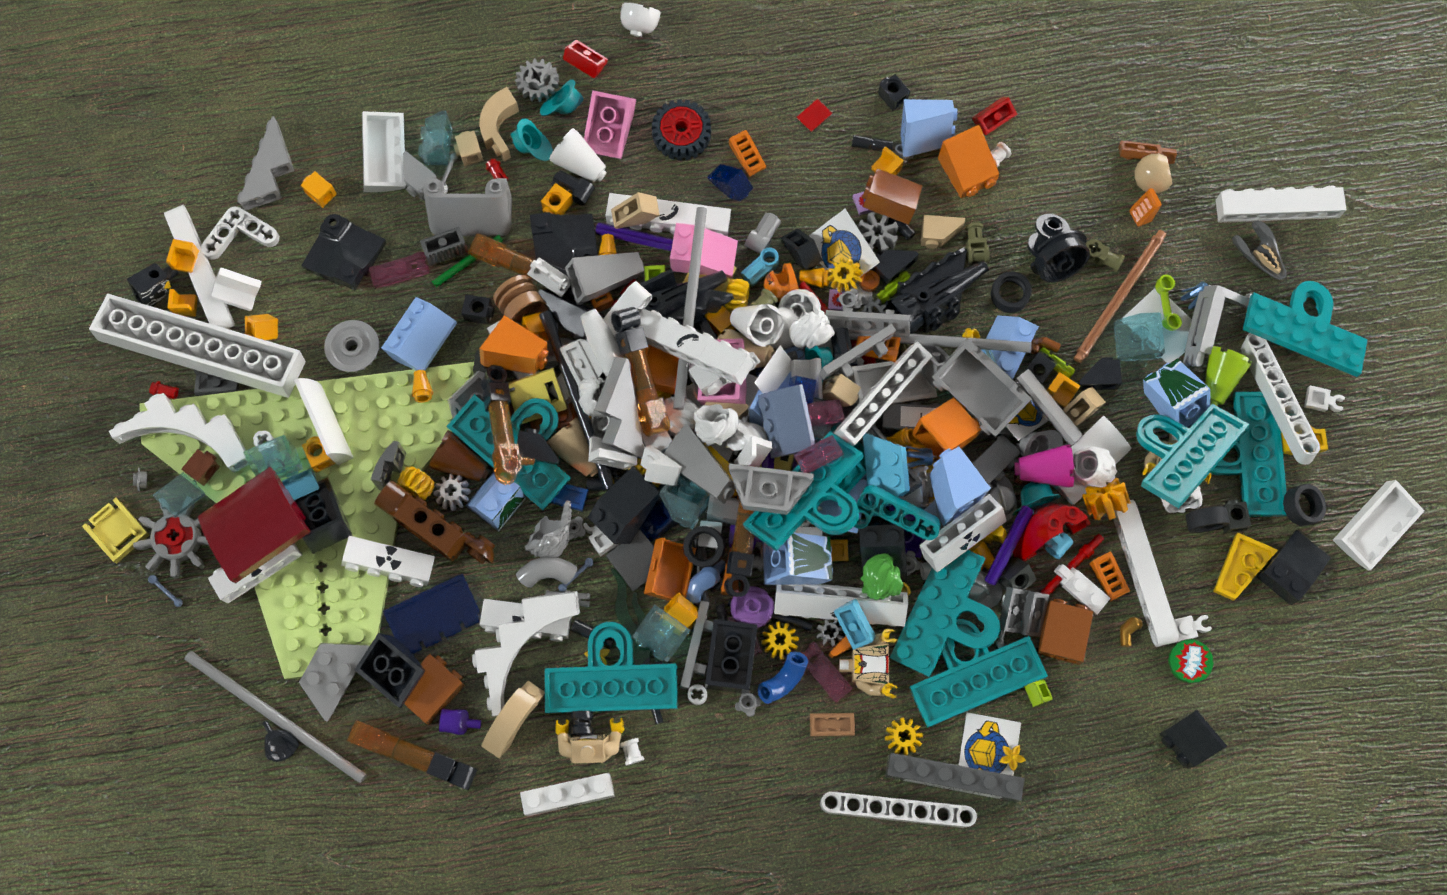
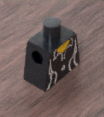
M153 263L129 277L127 281L134 298L139 303L154 307L169 294V289H173L170 280L179 273L170 266L162 270L156 263Z

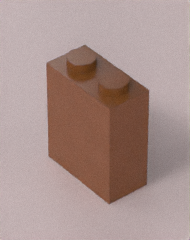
M876 169L874 176L870 175L862 196L865 199L863 208L909 225L917 207L922 185Z
M1060 599L1050 601L1046 609L1037 654L1076 665L1082 664L1085 658L1094 611L1088 610L1087 606L1075 604V606L1067 605L1066 601Z
M431 654L421 663L426 671L404 703L427 725L433 722L441 713V710L465 686L461 682L463 677L454 669L452 672L445 668L447 663L439 655L434 658Z

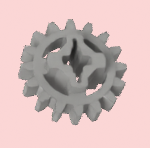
M536 58L533 59L531 64L529 61H526L527 66H520L521 72H516L517 79H515L516 86H518V92L523 93L524 98L530 96L531 101L538 98V101L541 102L542 97L548 100V94L554 95V88L559 87V76L556 68H552L551 62L545 64L544 59L540 63H537Z

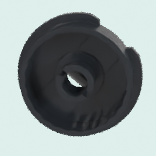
M1043 214L1038 217L1035 223L1037 233L1032 234L1027 242L1028 250L1036 257L1035 261L1030 265L1033 273L1040 275L1045 282L1049 283L1060 282L1070 278L1079 272L1089 260L1090 250L1085 244L1087 241L1085 234L1078 230H1070L1066 220L1058 215Z

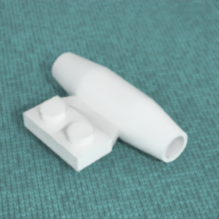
M596 309L580 316L587 340L578 339L560 348L578 387L585 380L590 378L598 379L602 372L607 377L614 358H625L623 354H620L618 343L612 331Z

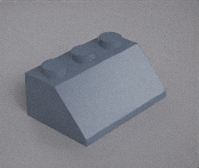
M803 384L758 395L759 408L763 417V428L766 431L767 441L772 442L771 459L794 455L816 448Z

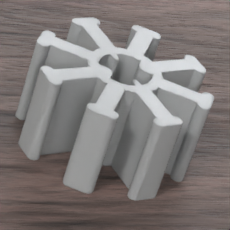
M875 212L868 214L866 223L860 220L858 229L867 243H869L872 251L874 247H878L879 253L883 254L888 249V246L892 250L896 246L898 225L894 222V224L885 226L889 220V217L882 215L880 223H877Z

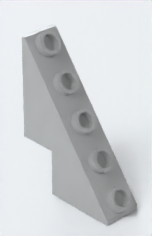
M274 116L267 122L265 136L259 142V151L257 156L253 157L251 171L246 175L245 186L238 195L237 201L245 211L282 199L275 177L294 171L282 132Z
M615 357L594 409L611 418L602 443L625 454L642 459L645 445L643 444L642 426L638 417V404L634 395L635 386L630 372L631 364L627 358Z

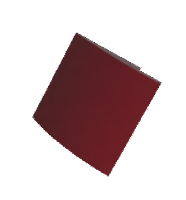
M271 466L198 516L201 529L211 550L229 580L234 583H238L310 533V530L304 523L306 517Z

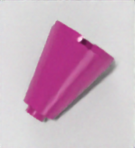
M1062 445L1018 458V463H1014L1015 476L1019 475V479L1068 488L1073 487L1074 477H1071V474L1074 470L1071 445Z

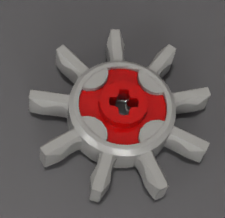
M187 497L181 513H172L170 504L164 498L159 500L164 516L157 522L140 516L138 520L145 527L152 529L150 539L133 543V546L137 550L153 547L156 554L145 566L148 570L153 572L166 559L171 561V577L179 579L181 561L190 558L195 566L201 569L205 567L203 560L196 555V552L200 545L209 546L205 536H202L199 520L190 518L195 505V501L192 498Z

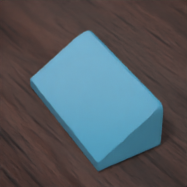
M311 468L282 481L294 500L319 489L314 471Z
M857 599L851 600L833 611L853 650L873 642L876 637Z

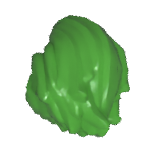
M885 553L873 556L864 565L863 576L861 577V580L864 582L862 593H867L868 597L874 600L880 598L883 600L889 596L901 593L903 582L900 578V569L897 566H893V558Z

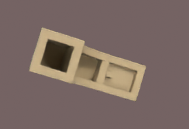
M507 87L495 93L486 102L479 122L481 135L487 150L492 148L496 156H501L504 162L510 159L511 155L499 134V128L505 119L519 112L517 102Z
M527 681L522 688H518L496 717L481 747L500 759L512 745L525 719L544 698L545 691L530 681Z

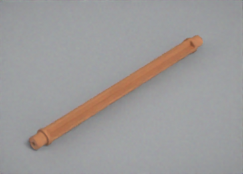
M1158 230L1156 235L1152 237L1143 254L1080 348L1077 349V353L1073 358L1076 362L1082 363L1084 358L1088 357L1097 339L1160 245L1163 244V240L1166 237L1164 231Z

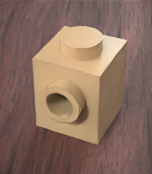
M465 131L455 136L457 144L453 146L456 155H461L464 166L483 161L475 131Z

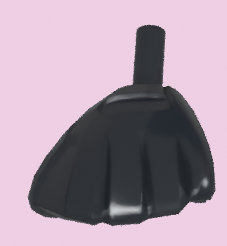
M264 721L262 724L268 733L265 735L264 752L267 760L281 762L289 759L299 747L297 739L287 731L272 730L268 721Z

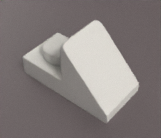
M652 445L645 447L640 464L647 469L644 480L672 486L677 485L682 467Z

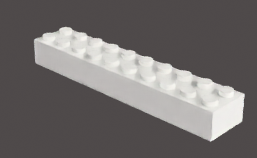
M108 293L89 328L98 341L287 398L290 397L295 386L294 380L299 377L306 362L300 350Z

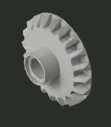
M359 320L344 321L337 324L328 333L324 344L325 355L331 365L338 370L347 373H357L359 370H365L368 365H372L373 360L377 358L379 339L375 330L367 323ZM358 345L356 350L349 351L351 346Z

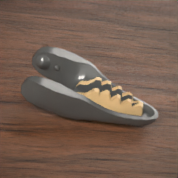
M1254 221L1252 223V227L1261 241L1251 251L1240 236H1233L1234 245L1247 260L1274 279L1281 280L1286 277V269L1279 254L1276 239L1271 229L1261 221Z

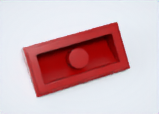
M578 40L565 47L563 59L592 78H595L609 60Z
M1002 97L973 116L972 120L981 127L983 134L987 135L1018 114L1010 98Z

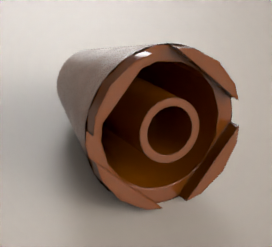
M447 430L432 457L429 468L475 481H480L481 478L486 479L491 469L487 467L489 463L453 432Z

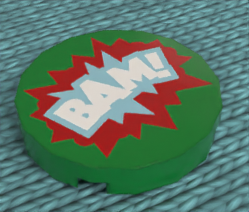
M1194 639L1183 640L1177 643L1170 650L1168 657L1172 674L1178 680L1188 684L1198 683L1206 679L1212 672L1214 665L1213 655L1209 648L1202 642Z

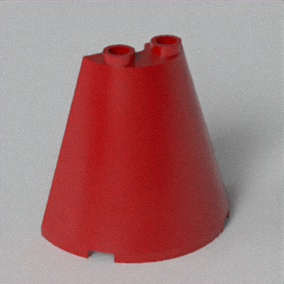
M1046 503L1031 508L1033 514L1012 553L1013 557H1018L1025 562L1036 556V551L1055 536L1063 533L1064 524L1071 535H1074L1090 526L1091 523L1086 514L1075 506Z

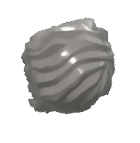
M567 500L564 504L561 521L549 520L547 516L539 520L534 533L530 535L529 542L525 546V551H530L531 554L540 558L559 557L569 542V523L572 517L570 501Z

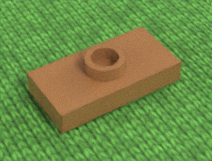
M854 713L810 714V737L855 736Z

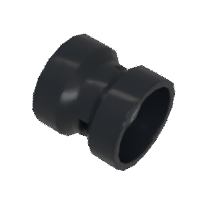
M572 711L571 719L573 720V726L571 727V735H593V727L591 726L593 712Z

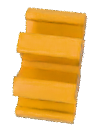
M1118 478L1113 479L1106 487L1087 486L1085 488L1087 494L1082 495L1088 514H1093L1095 520H1101L1105 513H1107L1109 520L1116 518L1115 510L1125 513L1128 510L1127 503H1131L1125 483L1122 482L1120 484Z

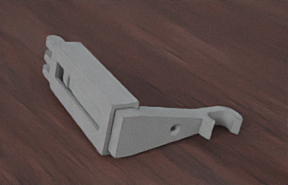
M1219 285L1204 286V290L1199 291L1184 350L1183 364L1186 367L1201 366L1205 354L1211 355L1224 301L1248 308L1252 293L1243 296Z

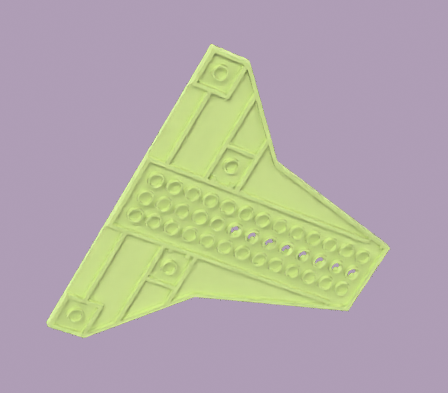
M474 362L428 367L425 371L433 395L432 399L425 403L416 402L412 397L413 373L416 371L414 369L317 381L323 387L353 455V459L340 465L334 464L317 473L314 471L317 482L324 478H329L348 521L352 537L395 546L398 523L374 504L381 490L371 481L373 470L383 452L393 441H399L406 452L402 471L410 466L416 469L419 468L422 472L425 470L442 442L441 440L447 430L451 431L446 427L453 419L447 399L474 375ZM295 384L289 398L261 389L171 399L176 412H179L185 405L195 404L202 412L207 423L218 415L222 416L225 414L230 419L253 462L234 473L226 466L220 455L213 448L197 439L173 433H152L141 436V444L215 503H218L270 466L281 481L310 468L313 469L302 444L306 443L309 438L318 436ZM139 403L140 412L147 411L145 404ZM258 431H268L277 440V449L272 454H263L254 445L253 437ZM197 449L203 453L206 450L217 458L215 462L220 466L205 486H202L181 470ZM317 449L314 452V456H319L322 453V449ZM392 472L391 480L398 483L397 479L400 477V473ZM302 538L299 539L295 544L302 556L254 586L285 680L298 679L303 676L321 643L371 645L377 634L380 633L389 582L388 576L380 575V577L368 575L367 571L358 570V572L346 570L345 566L341 564L348 538L314 554L311 553ZM320 562L327 564V567L323 569V572H320L319 569H316V566L319 565ZM321 583L329 586L323 594L318 590V586ZM323 604L330 606V610H327L325 615L319 611ZM325 625H327L329 628H332V630L328 632V636H324V634L321 633V629H323Z

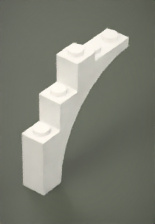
M164 393L153 395L149 401L144 403L147 411L135 414L132 419L116 424L109 431L111 437L119 444L132 438L152 433L186 435L213 448L233 473L253 463L233 424L225 414L215 416L207 423L202 412L195 404L185 405L179 412H176L171 400Z
M577 591L522 599V604H519L520 616L524 617V620L501 623L498 625L499 629H496L497 642H501V646L475 650V654L472 656L474 668H477L478 673L487 672V675L484 676V684L486 689L489 688L490 697H487V707L489 711L492 710V716L498 715L504 707L507 676L512 662L521 647L534 633L544 626L580 613Z

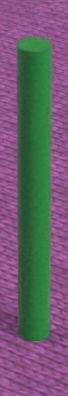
M497 235L432 280L433 285L437 288L502 243L503 240L500 235Z

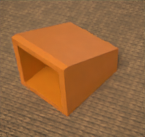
M979 125L943 141L938 160L961 199L966 196L972 197L983 188L989 189L996 184L999 171Z
M505 315L480 347L481 365L486 367L498 365L505 370L535 374L539 369L543 370L548 362L547 342Z
M953 397L920 418L912 435L926 448L932 449L933 456H937V458L933 459L937 461L940 459L939 455L949 448L953 450L959 446L962 449L975 439L982 429L979 427L980 423L978 420L971 417L967 413L966 407Z

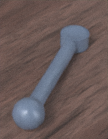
M587 558L585 564L576 572L568 584L559 585V591L565 592L567 586L587 567L593 566V560Z
M155 575L149 576V583L155 584L174 601L176 607L182 606L183 601L179 598L177 599L158 582V578Z

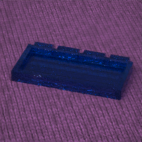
M463 573L383 611L394 637L406 646L412 654L422 650L420 645L422 641L426 648L442 641L441 632L444 633L446 638L461 632L462 628L459 623L463 622L466 629L479 623L480 620L477 615L481 613Z

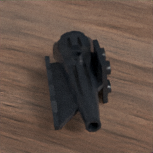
M963 247L955 252H948L939 262H932L922 272L913 273L907 281L898 282V296L886 301L885 305L888 307L886 310H895L894 314L910 315V334H913L923 325L925 333L931 330L935 331L948 320L951 321L959 315L962 292L989 271L988 265L981 261L964 268L967 249Z
M670 269L640 283L652 295V299L645 309L650 312L655 310L666 319L671 317L683 326L688 282L676 283L674 273ZM723 270L699 278L694 322H699L706 313H717L723 305L734 299L732 293L714 290L727 282Z

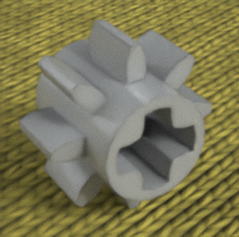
M825 619L824 627L818 625L817 629L821 633L816 638L823 639V646L826 643H831L832 647H834L836 639L842 640L838 633L843 631V629L836 626L837 620L829 623ZM827 628L830 631H834L832 638L829 635H825Z

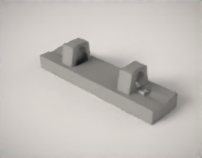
M845 307L844 311L826 310L825 313L833 330L843 327L848 328L849 333L875 335L892 324L896 329L893 336H910V315L894 314L895 310H886L884 314L853 312V308Z
M890 324L824 366L819 375L823 380L837 372L847 378L851 377L854 371L849 364L871 350L879 358L885 355L888 349L884 342L893 336L896 329Z
M700 602L698 618L695 622L680 689L689 690L694 673L699 675H705L707 665L695 662L703 631L712 633L713 622L707 621L709 602Z

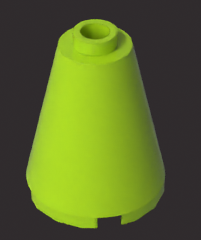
M1213 346L1208 359L1205 385L1210 388V405L1218 406L1225 403L1251 366L1252 361H1248V357L1228 349L1222 352L1220 351L1221 347Z

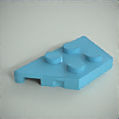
M865 433L863 435L867 486L875 485L897 497H903L910 491L906 447ZM868 494L869 501L876 500L873 494Z

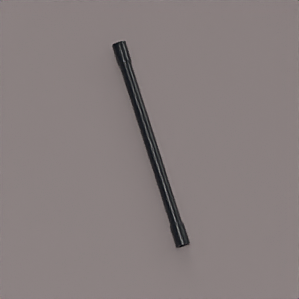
M551 311L542 312L539 314L541 323L549 338L589 446L590 438L597 436L589 416L585 414L578 402L580 399L578 386L560 351L563 345ZM595 463L603 489L608 491L615 484L612 473L608 466Z

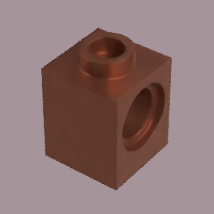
M197 449L181 470L202 486H205L220 466L215 462L217 458L206 450L203 453Z

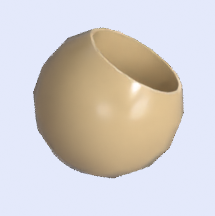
M1150 154L1143 157L1137 163L1135 181L1143 191L1146 192L1148 189L1153 188L1157 194L1166 191L1172 185L1167 156Z

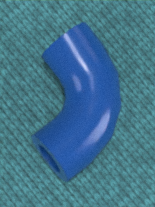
M790 652L782 669L773 678L759 684L758 694L760 699L764 703L769 704L784 697L793 690L806 670L808 658L800 652Z

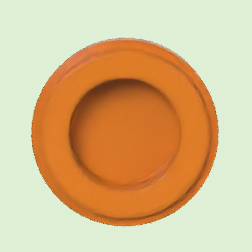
M869 270L860 277L862 283H859V286L862 290L872 292L878 288L880 277L875 271Z

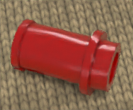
M491 159L486 163V170L491 173L494 179L502 178L507 179V181L509 180L500 166V161Z
M161 381L151 383L149 393L153 395L164 393L169 399L174 400L178 397L179 388L161 384Z

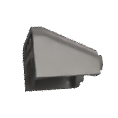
M423 178V192L429 228L434 235L456 227L460 228L462 236H505L510 232L512 196L507 179L496 178L488 181L485 187V194H444V185L439 179Z
M968 337L932 376L934 379L932 383L940 391L943 389L949 391L982 423L979 427L987 435L992 433L996 436L1032 399L1021 386Z

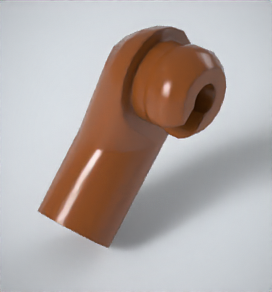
M1048 337L1032 339L1031 353L1037 354L1040 348H1046L1057 353L1061 344Z

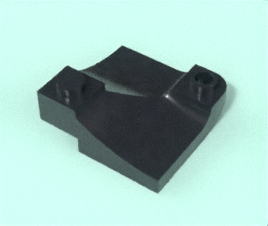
M547 212L530 215L536 261L538 258H541L548 264L565 269L572 258L598 256L592 213L558 215Z
M331 214L325 218L320 226L319 236L301 266L303 269L337 285L342 284L355 291L363 276H367L384 248L386 240L352 224L348 219L340 215ZM332 222H337L336 225L331 226Z

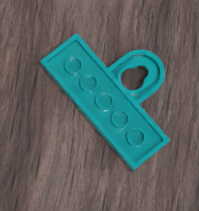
M1314 281L1302 282L1292 292L1289 307L1255 292L1250 296L1243 326L1244 331L1355 377L1362 373L1368 339L1330 324L1334 305L1333 298L1323 285ZM1306 298H1312L1315 301L1318 311L1317 317L1310 316L1304 310L1303 303L1306 301Z
M1234 392V416L1248 423L1249 427L1233 446L1238 454L1236 462L1229 463L1222 459L1210 473L1212 475H1240L1242 502L1247 503L1249 517L1287 516L1283 506L1284 495L1287 491L1281 430L1262 392Z
M474 394L446 427L499 473L505 474L518 484L523 494L544 510L570 481L571 477L556 464L518 459L515 457L520 425L525 418H529L536 413L543 417L538 434H541L546 441L553 436L559 424V416L556 409L544 399L534 398L525 401L508 421H505L512 439L506 443H497L494 439L497 428L495 412H486L484 402Z
M1214 404L1208 407L1190 429L1164 415H1149L1143 418L1138 424L1137 440L1142 447L1159 456L1162 460L1145 477L1141 487L1179 509L1248 430L1249 424ZM1155 428L1165 430L1176 437L1178 442L1171 445L1162 443L1158 436L1153 433V430Z
M829 432L816 445V448L793 470L795 472L814 474V478L789 514L754 511L743 523L744 528L776 551L805 520L827 534L839 535L849 531L858 521L859 509L855 499L840 489L838 484L864 458L863 453L832 432ZM826 500H833L838 503L842 513L836 517L823 515L818 512V507Z
M967 550L938 572L932 567L906 621L905 627L889 657L890 659L931 677L948 638L972 649H984L996 641L1000 632V622L997 615L989 607L968 598L985 562V557ZM964 612H972L979 621L983 622L984 630L978 634L974 632L964 633L958 628V617Z
M964 619L957 620L958 628L962 632L980 633L979 629L970 621ZM1030 636L992 652H989L988 648L974 649L973 659L967 662L961 661L955 656L954 640L948 638L941 653L948 670L911 685L909 689L926 728L1023 688L1030 683L1044 679L1048 675Z
M616 622L602 623L591 632L588 639V667L545 668V713L678 709L677 664L633 665V641L631 634L624 626ZM611 637L615 639L616 646L619 648L621 655L615 665L607 666L601 661L600 651L604 647V641Z

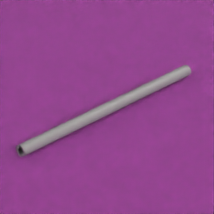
M697 207L683 326L689 325L693 327L707 213V208ZM680 358L678 361L673 409L684 410L689 362Z
M849 333L850 340H857L858 336H873V334ZM910 334L909 337L892 336L900 337L901 344H914L918 341L921 345L957 348L966 339V337ZM969 338L980 349L1031 353L1032 342Z
M190 651L185 656V660L283 730L289 732L300 742L358 783L364 781L367 776L366 773L193 651Z

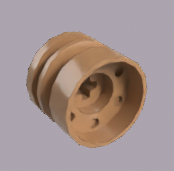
M518 275L508 279L494 293L493 300L500 312L519 325L522 323L523 316L548 311L549 309L548 305L539 295L536 285L526 275Z

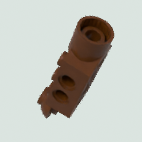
M391 480L377 496L374 503L377 507L449 561L453 562L459 557L465 547H468L469 549L466 552L481 564L485 561L493 564V549L495 545L482 535L476 538L468 531L463 534L462 528L453 521L450 524L446 522L441 512L433 509V511L428 509L429 507L423 499L418 496L414 499L412 493L394 480ZM421 517L427 518L425 522L418 523ZM437 530H445L442 535H435Z

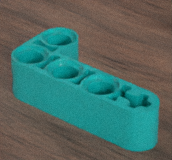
M875 485L866 486L856 502L859 512L865 514L866 519H858L854 525L855 528H865L873 514H876L925 540H934L939 535L941 527L939 518ZM873 494L876 497V500L869 501L866 499L865 495ZM893 504L896 510L888 511L885 505ZM912 514L916 520L908 521L905 515ZM920 519H922L923 522H921V525L918 526ZM930 525L934 526L931 530H927V527Z

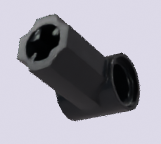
M562 170L555 174L551 183L552 187L556 183L572 194L573 201L582 206L586 204L595 190L594 185L583 178L578 180Z
M836 328L834 336L830 338L834 351L833 361L852 349L848 328ZM855 360L849 365L851 367L858 366V362Z

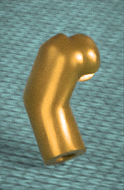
M1131 617L1121 625V647L1132 646L1131 634L1142 628L1143 622L1141 619Z

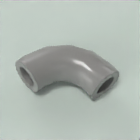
M541 557L531 560L521 567L516 576L524 586L532 588L538 581L545 578H554L566 585L576 574L577 566L558 557Z

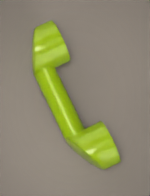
M1163 275L1157 280L1155 285L1156 291L1161 297L1164 319L1161 323L1165 329L1176 331L1181 327L1182 319L1179 315L1172 313L1168 294L1174 288L1175 280L1170 275Z

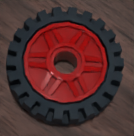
M677 99V103H674V100L669 101V105L665 103L662 105V110L659 108L657 114L653 117L652 136L654 144L659 152L662 151L664 156L669 155V158L673 160L674 157H677V161H682V158L690 160L691 156L693 158L698 157V153L702 154L704 152V148L708 147L711 139V121L708 113L704 112L702 106L698 107V103L693 102L691 104L690 100L687 99L685 102H682V99ZM680 128L686 129L683 132L678 131Z

